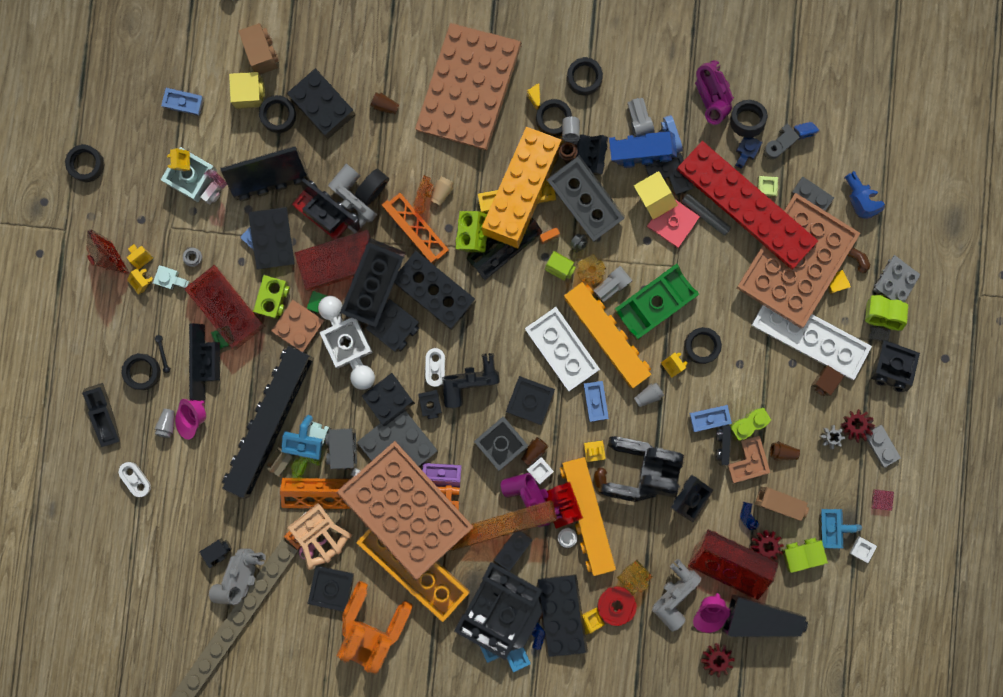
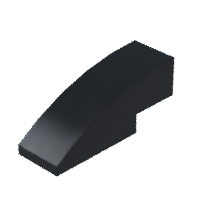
M100 383L85 388L82 394L89 409L88 415L101 447L120 442L115 417L104 384Z

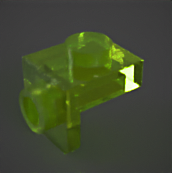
M300 456L299 460L296 459L291 467V470H293L291 475L301 478L308 462L320 466L321 462L317 459Z

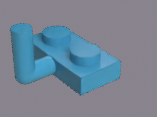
M307 415L300 425L299 434L290 432L283 434L281 452L320 459L323 439L307 436L308 427L313 420L311 415Z
M821 509L822 543L824 548H843V533H855L862 530L860 524L843 525L842 509Z

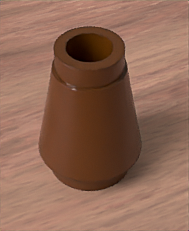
M375 92L370 106L374 110L395 115L399 104L383 93Z
M566 142L560 146L559 155L566 164L576 158L578 150L575 144Z
M536 437L535 440L532 439L521 458L522 461L530 466L547 452L546 449L549 446L539 437Z
M779 441L771 444L770 457L774 458V460L799 459V449Z

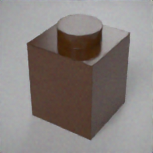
M829 365L824 366L812 383V386L815 387L814 391L823 397L825 395L830 396L844 376Z

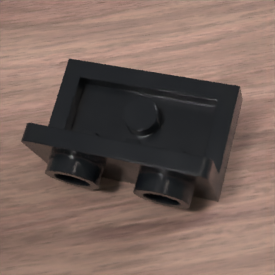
M581 134L578 140L576 157L580 155L594 175L603 174L608 137L604 135L590 137Z

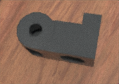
M788 123L780 129L779 132L782 135L776 140L768 142L764 147V155L768 159L777 158L800 138Z

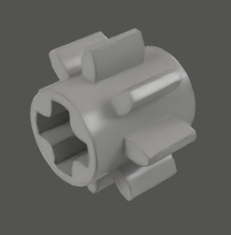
M831 425L830 430L823 428L825 433L819 436L824 440L822 445L829 444L830 449H834V444L841 447L840 441L845 439L844 436H841L842 429L835 430V425ZM829 434H835V441L829 440L831 438Z

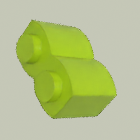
M554 251L545 266V271L565 281L566 278L570 280L576 267L573 266L574 261Z
M872 295L866 305L865 322L875 326H884L891 330L902 331L904 329L908 316L907 303L898 299L889 300L881 295Z
M764 408L752 410L744 419L736 420L730 425L731 435L734 440L746 439L755 430L766 427L770 423L771 418Z
M816 537L804 540L805 543L798 545L797 542L786 544V548L782 549L787 571L792 573L827 564L822 540H816Z

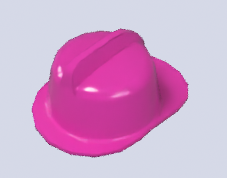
M180 400L175 424L178 433L184 439H192L196 434L198 426L206 420L205 402L203 400Z
M719 593L702 600L700 608L693 619V625L697 630L705 633L720 630L730 616V609L726 606L725 601L720 598Z

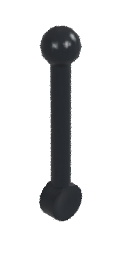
M156 335L155 341L158 342L164 365L163 372L168 374L170 367L167 365L162 345L163 337Z

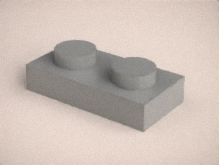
M882 425L871 430L873 436L866 435L867 442L883 468L901 459Z

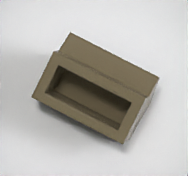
M277 446L264 464V467L278 477H281L294 456L281 452L282 448Z

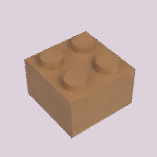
M258 23L238 30L254 72H258L261 75L278 69L276 62H279V58L273 45L270 46L273 44L267 28L263 29L261 24Z

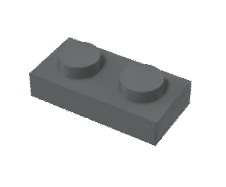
M805 177L799 180L791 192L793 195L797 193L826 211L834 199L833 196Z

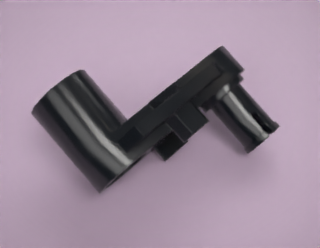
M488 353L489 361L487 354H482L484 370L482 372H474V367L464 368V374L442 377L445 407L456 408L463 406L462 388L500 383L499 372L495 370L493 353Z

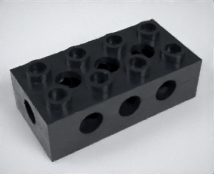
M417 251L412 254L399 270L394 282L395 285L450 330H453L476 302L473 296ZM418 274L424 276V280L421 283L414 281L415 276ZM433 286L439 288V292L436 295L429 294V289ZM447 298L454 300V304L451 307H445L443 303Z

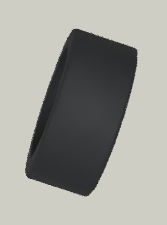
M578 58L568 68V86L578 95L586 96L593 94L602 83V68L592 58ZM580 66H589L595 71L596 80L589 87H581L574 81V72Z
M273 95L262 102L259 108V117L267 130L273 133H283L293 127L296 121V111L288 98L281 95ZM276 103L285 105L289 112L287 121L281 125H274L267 119L268 108Z
M546 100L537 110V127L542 133L553 137L561 136L562 126L557 129L547 127L543 122V114L547 109L556 107L563 111L566 118L572 116L571 109L562 100Z
M750 99L738 102L733 107L731 113V128L739 136L745 138L756 137L765 129L768 118L767 110L761 103ZM744 111L754 112L759 116L760 122L755 126L743 125L737 118L738 114Z
M82 144L70 149L66 155L65 166L68 173L78 181L92 182L102 174L104 159L100 152L92 146ZM81 153H90L95 158V168L89 174L78 173L74 168L76 157Z
M378 168L373 170L358 187L355 196L365 205L371 204L384 190L389 182V177Z
M705 327L693 330L688 334L684 342L686 355L697 364L712 362L719 356L722 348L720 336L716 331ZM701 334L709 336L714 343V350L706 357H699L692 350L693 339Z
M137 353L125 360L121 374L124 382L129 387L137 390H147L157 384L161 369L155 358L147 354ZM146 361L150 364L152 376L147 382L137 383L131 378L130 369L135 362Z

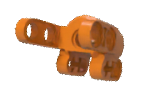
M359 581L342 614L344 640L336 656L345 663L352 660L365 667L364 670L368 673L377 674L390 646L398 640L412 610V603L403 601L397 607L386 633L366 623L355 620L367 595L366 590L368 586L366 583Z

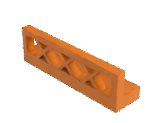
M401 193L392 200H387L382 204L384 210L432 264L449 251ZM399 199L405 204L404 212L397 211L392 206ZM406 215H414L417 218V225H408ZM418 230H427L429 232V240H421L418 236ZM431 243L439 244L443 248L436 256L430 250Z
M282 478L280 487L281 507L313 508L316 504H320L323 509H350L337 494V491L351 479ZM286 497H293L296 500L286 501ZM312 497L315 501L308 502L305 498ZM326 497H331L334 499V501L327 502L324 499Z

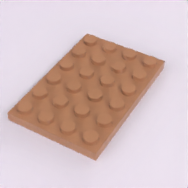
M450 23L415 130L487 151L522 45L521 41Z
M795 193L784 211L813 235L818 242L793 270L762 245L736 288L802 329L859 237L860 232Z
M396 441L337 491L340 498L415 581L473 528L469 521Z

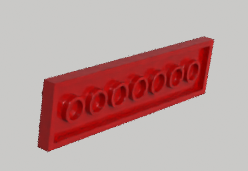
M701 141L677 167L676 170L790 269L793 270L818 242L813 235L704 141Z

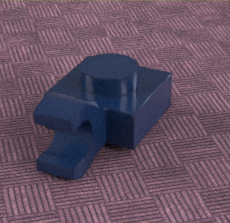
M743 137L736 150L741 155L735 166L742 169L748 158L753 160L762 142L754 137Z

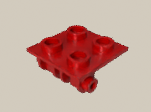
M570 482L558 485L547 491L548 498H545L548 509L563 506L559 508L562 511L563 518L553 520L556 529L583 519Z

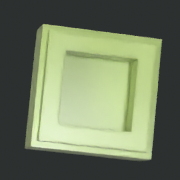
M759 176L758 189L767 197H777L778 177Z

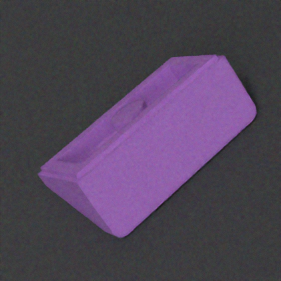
M423 463L422 471L436 486L446 487V485H452V487H460L461 465Z

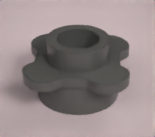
M580 233L574 236L570 246L573 247L575 253L582 251L586 247L588 238L585 234L581 235Z

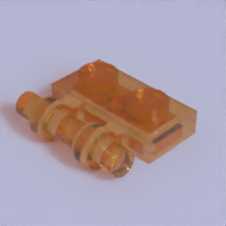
M425 175L422 178L413 202V208L417 214L425 212L424 203L427 198H431L434 192V184H432L431 178Z

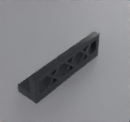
M531 218L519 248L490 238L486 241L485 253L473 252L466 259L477 270L479 275L486 280L542 234L543 231L537 222ZM497 243L494 249H490L493 244ZM483 256L477 263L474 262L477 257Z

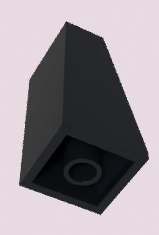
M732 594L728 607L731 613L723 625L722 632L730 637H802V633H805L807 630L808 621H806L807 617L799 613Z

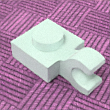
M160 265L153 281L154 284L173 290L174 285L186 289L189 285V281L177 277L178 271Z

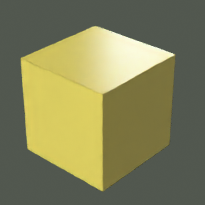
M258 72L229 74L230 99L236 109L260 107L264 101L263 97H265V86Z
M659 171L634 185L653 220L678 206Z

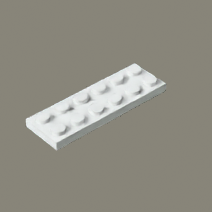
M764 305L761 306L751 325L825 366L829 365L851 380H855L872 347L813 314L808 319L804 328L801 329Z

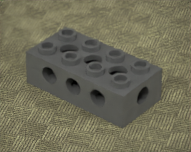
M580 155L547 179L593 242L625 218L624 214ZM570 179H578L580 186L572 187ZM589 194L591 201L588 203L583 202L581 195ZM595 209H600L603 212V216L596 218L592 212Z

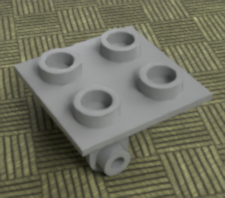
M894 255L891 260H888L885 269L882 270L883 274L879 275L880 279L874 284V291L884 294L891 300L898 299L905 302L920 274Z

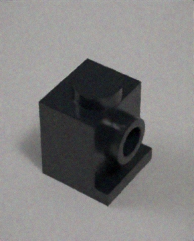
M438 390L419 393L422 416H427L428 420L439 418L438 414L442 413ZM430 401L434 403L432 409L427 408V403Z
M221 538L199 553L207 566L212 568L216 565L214 561L218 564L226 559V554L232 548L227 540L224 541Z

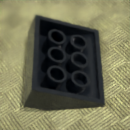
M296 146L220 168L233 197L240 202L251 199L250 196L256 194L258 196L267 195L270 190H284L287 188V185H301L300 180L302 178L309 179L304 159Z

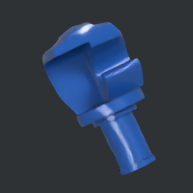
M855 171L844 177L853 191L849 197L858 217L871 218L884 210L885 204L883 201H872L869 199V197L876 196L878 192L871 190L870 185H862Z

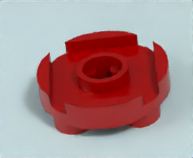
M620 586L607 588L602 592L597 603L602 619L613 626H620L631 621L637 609L634 596L629 590ZM620 601L622 609L614 611L612 603Z

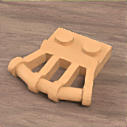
M316 504L287 527L302 547L308 570L313 569V566L329 563L333 556L339 555L342 552L341 550L348 538L351 539L352 537L351 533L333 523L320 504ZM330 527L342 534L337 543L326 531ZM321 534L332 547L327 552L323 550L316 540ZM312 543L321 556L311 559L308 544Z

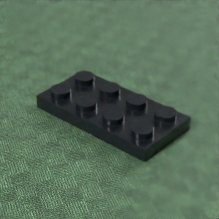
M577 574L538 579L539 588L542 589L540 599L549 657L587 653L588 648Z

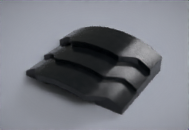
M491 562L465 614L462 615L454 632L506 660L510 651L525 646L542 614L539 602L542 589Z

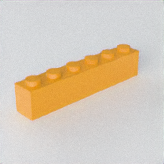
M582 282L565 294L563 298L629 387L633 389L651 375L649 372L651 368L646 361L642 362L639 359L638 355L640 353L634 345L630 346L626 341L628 337L623 330L619 331L616 328L617 322L611 315L607 316L604 312L605 306L599 299L596 301L593 297L594 291L588 284L584 285Z
M581 457L563 462V467L559 468L562 479L566 478V481L571 483L583 519L578 520L575 527L577 534L582 535L583 542H580L583 554L587 553L588 561H585L588 573L592 572L593 576L614 571L616 568L586 459Z

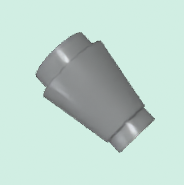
M656 382L653 385L651 383L634 399L638 406L642 407L661 400L664 394Z
M163 409L154 428L156 430L155 435L170 438L171 434H173L175 411Z

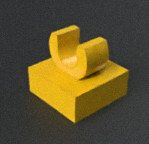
M177 148L170 149V154L167 155V158H171V165H168V168L189 171L190 152Z
M133 244L128 248L131 254L127 256V259L138 270L153 259L152 255L143 246L137 248Z
M138 269L133 270L127 279L138 295L145 291L147 285L153 279L152 277L149 279L143 277L147 272L146 269L140 272Z
M673 353L661 362L671 378L686 369L687 361L682 362L679 358L682 355L681 353Z
M603 440L584 443L586 462L606 459Z

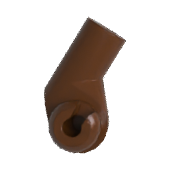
M852 247L847 256L858 261L859 266L857 270L864 274L871 266L865 253Z
M598 468L594 473L597 488H600L601 484H607V471L604 468Z

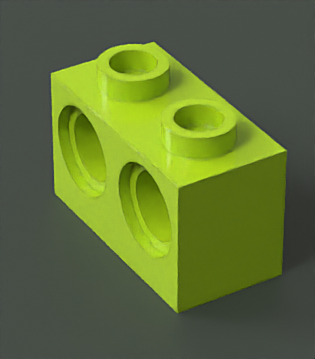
M479 211L459 212L456 237L457 250L485 253L487 236H484L482 233V225L487 214Z
M263 275L253 312L278 320L279 316H282L285 305H282L284 297L287 298L289 295L290 287L288 282ZM274 284H279V292L273 294L271 287ZM269 302H273L275 305L274 310L271 312L266 311V305Z

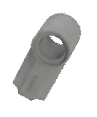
M637 98L627 102L634 136L640 137L646 136L645 134L654 133L651 117L648 116L644 99Z
M566 117L562 121V144L571 142L577 147L580 138V120L577 117Z
M621 266L593 289L595 295L602 303L633 281Z

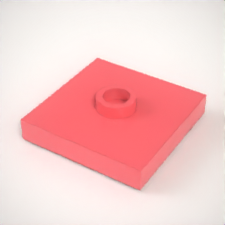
M676 200L678 206L654 220L652 219L647 228L676 248H679L700 216Z

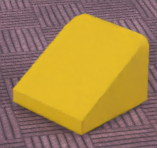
M539 83L527 90V97L536 110L540 107Z
M843 270L836 273L828 286L830 294L851 287Z
M597 608L583 613L585 635L605 625Z

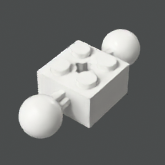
M324 297L319 303L318 311L324 319L330 320L332 327L320 332V335L332 361L338 369L350 364L353 369L350 375L352 385L360 390L368 389L375 381V374L370 367L363 365L360 359L373 353L358 320L354 318L342 320L340 316L342 302L337 297ZM345 338L351 340L349 347L342 346Z

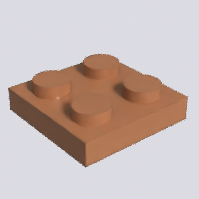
M292 300L272 329V332L304 353L325 321Z

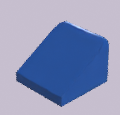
M812 122L794 126V131L800 137L798 140L815 136L819 131L818 127Z

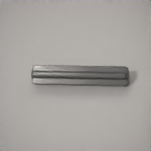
M687 194L683 198L682 203L721 234L726 235L730 231L731 227L691 195Z

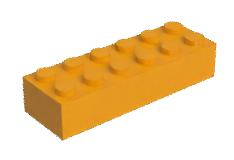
M529 127L525 128L482 225L484 236L519 248L546 186L547 179L550 177L559 156V148L562 145L561 139Z
M369 529L356 542L442 622L445 621L470 592L438 561L415 581Z

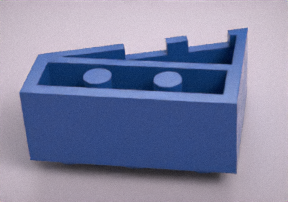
M667 131L645 134L646 136L640 137L629 135L627 139L616 140L615 137L609 138L611 161L623 166V168L635 167L637 163L650 165L656 160H660V162L671 161L672 158L677 157L675 134Z

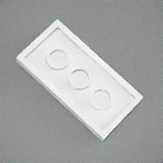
M557 307L525 328V331L568 392L600 370Z

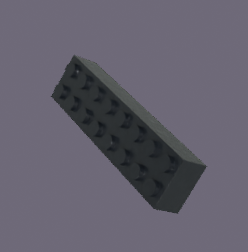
M290 346L287 349L284 348L279 358L281 359L279 367L275 366L271 375L273 380L271 384L266 385L263 392L265 397L256 406L255 412L257 414L254 420L251 419L246 429L248 430L247 436L241 439L238 445L240 451L238 455L233 456L230 462L232 468L229 473L224 475L222 484H224L222 489L241 498H249L264 468V464L270 455L314 360V357Z

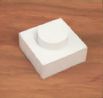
M212 182L201 195V198L210 205L218 200L221 195V189Z
M542 457L527 469L539 484L554 472Z
M858 536L849 554L869 563L877 546Z

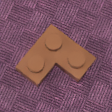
M760 436L741 440L740 443L745 460L727 465L732 483L771 473Z

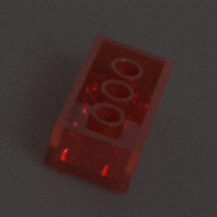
M368 230L361 231L295 252L305 289L309 292L353 278L369 237L371 238L370 232Z
M213 265L184 288L234 350H237L266 327L216 265Z
M707 529L693 549L688 567L759 600L773 583L779 563L721 536L717 532Z

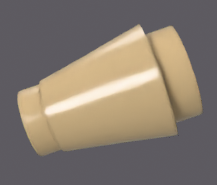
M443 176L439 180L437 179L431 201L441 206L442 202L454 189V182Z

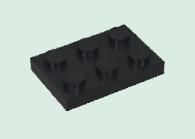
M287 207L248 212L256 269L295 264Z

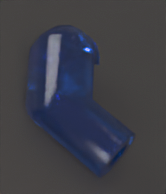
M743 502L740 520L747 529L755 530L759 527V522L751 515L753 504Z
M537 622L531 633L534 637L532 648L541 650L545 631Z

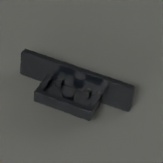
M305 178L300 180L303 190L313 197L302 208L303 213L330 234L343 222H346L357 232L360 230V220L357 215L346 211L345 207L340 202L336 203L327 192L320 191L313 181H308Z
M190 323L189 399L204 401L205 381H220V342L205 343V324Z

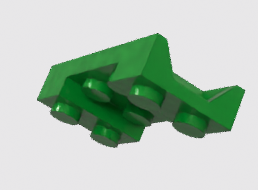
M675 264L617 306L614 311L633 337L638 340L697 297L699 293L684 277L678 264ZM658 296L662 299L660 307L653 306V297Z

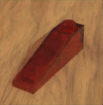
M92 229L88 230L86 250L89 253L87 258L90 263L110 271L129 274V270L112 241Z

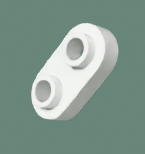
M433 348L426 354L425 379L430 386L438 387L442 384V377L445 376V355L442 350ZM433 355L439 356L437 362L432 360ZM433 374L439 375V379L437 381L432 380Z
M126 462L120 466L119 476L130 492L136 497L146 496L151 490V484L140 468L133 462ZM129 468L133 470L132 475H128L127 470ZM139 484L144 485V490H139Z

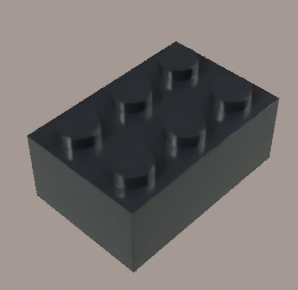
M316 68L287 92L289 98L327 140L355 116L354 110Z

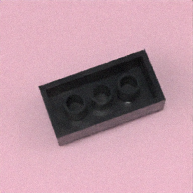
M369 237L340 313L376 327L406 252Z

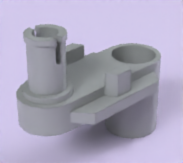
M345 164L328 186L344 199L341 203L348 210L353 211L355 208L358 211L357 217L360 220L361 229L366 222H372L377 214L349 191L361 175L348 164ZM350 225L347 226L356 235L358 234Z
M248 548L239 549L231 557L222 583L215 584L210 588V600L217 604H238L242 597L247 595L249 586L254 585L255 577L253 575L256 569L254 564L263 565L265 562L260 560H266L265 554L262 552L254 553L252 549Z
M680 559L674 561L679 568L673 563L670 568L681 579L675 584L669 581L664 586L667 592L652 607V611L671 631L678 630L685 622V617L676 606L701 581V577L694 570H688Z

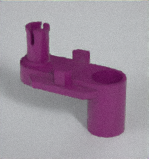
M716 60L704 63L697 69V80L695 82L707 109L705 111V118L707 122L713 125L721 123L730 114L734 99L729 88V82L725 79L723 72L719 71L720 65L717 66L719 62Z
M530 473L506 478L501 481V491L506 498L521 495L536 526H547L551 523V520L563 518L562 511L559 510L563 506L548 509L544 499L548 498L547 490H540L536 480H534Z

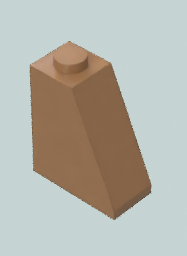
M760 487L754 504L798 521L806 518L809 511L807 502L768 487Z

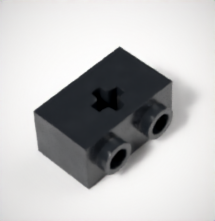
M516 528L495 556L494 561L510 572L533 541L532 538Z

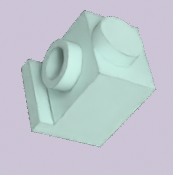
M312 421L308 427L307 436L323 439L322 446H325L326 434H329L331 427L325 426L322 429V424Z

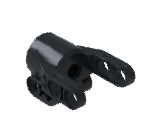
M617 436L609 437L608 446L618 452L642 456L643 461L638 488L607 483L600 485L599 494L632 502L654 498L656 495L677 497L680 488L679 484H677L679 473L684 464V455L682 453L655 448L647 442Z

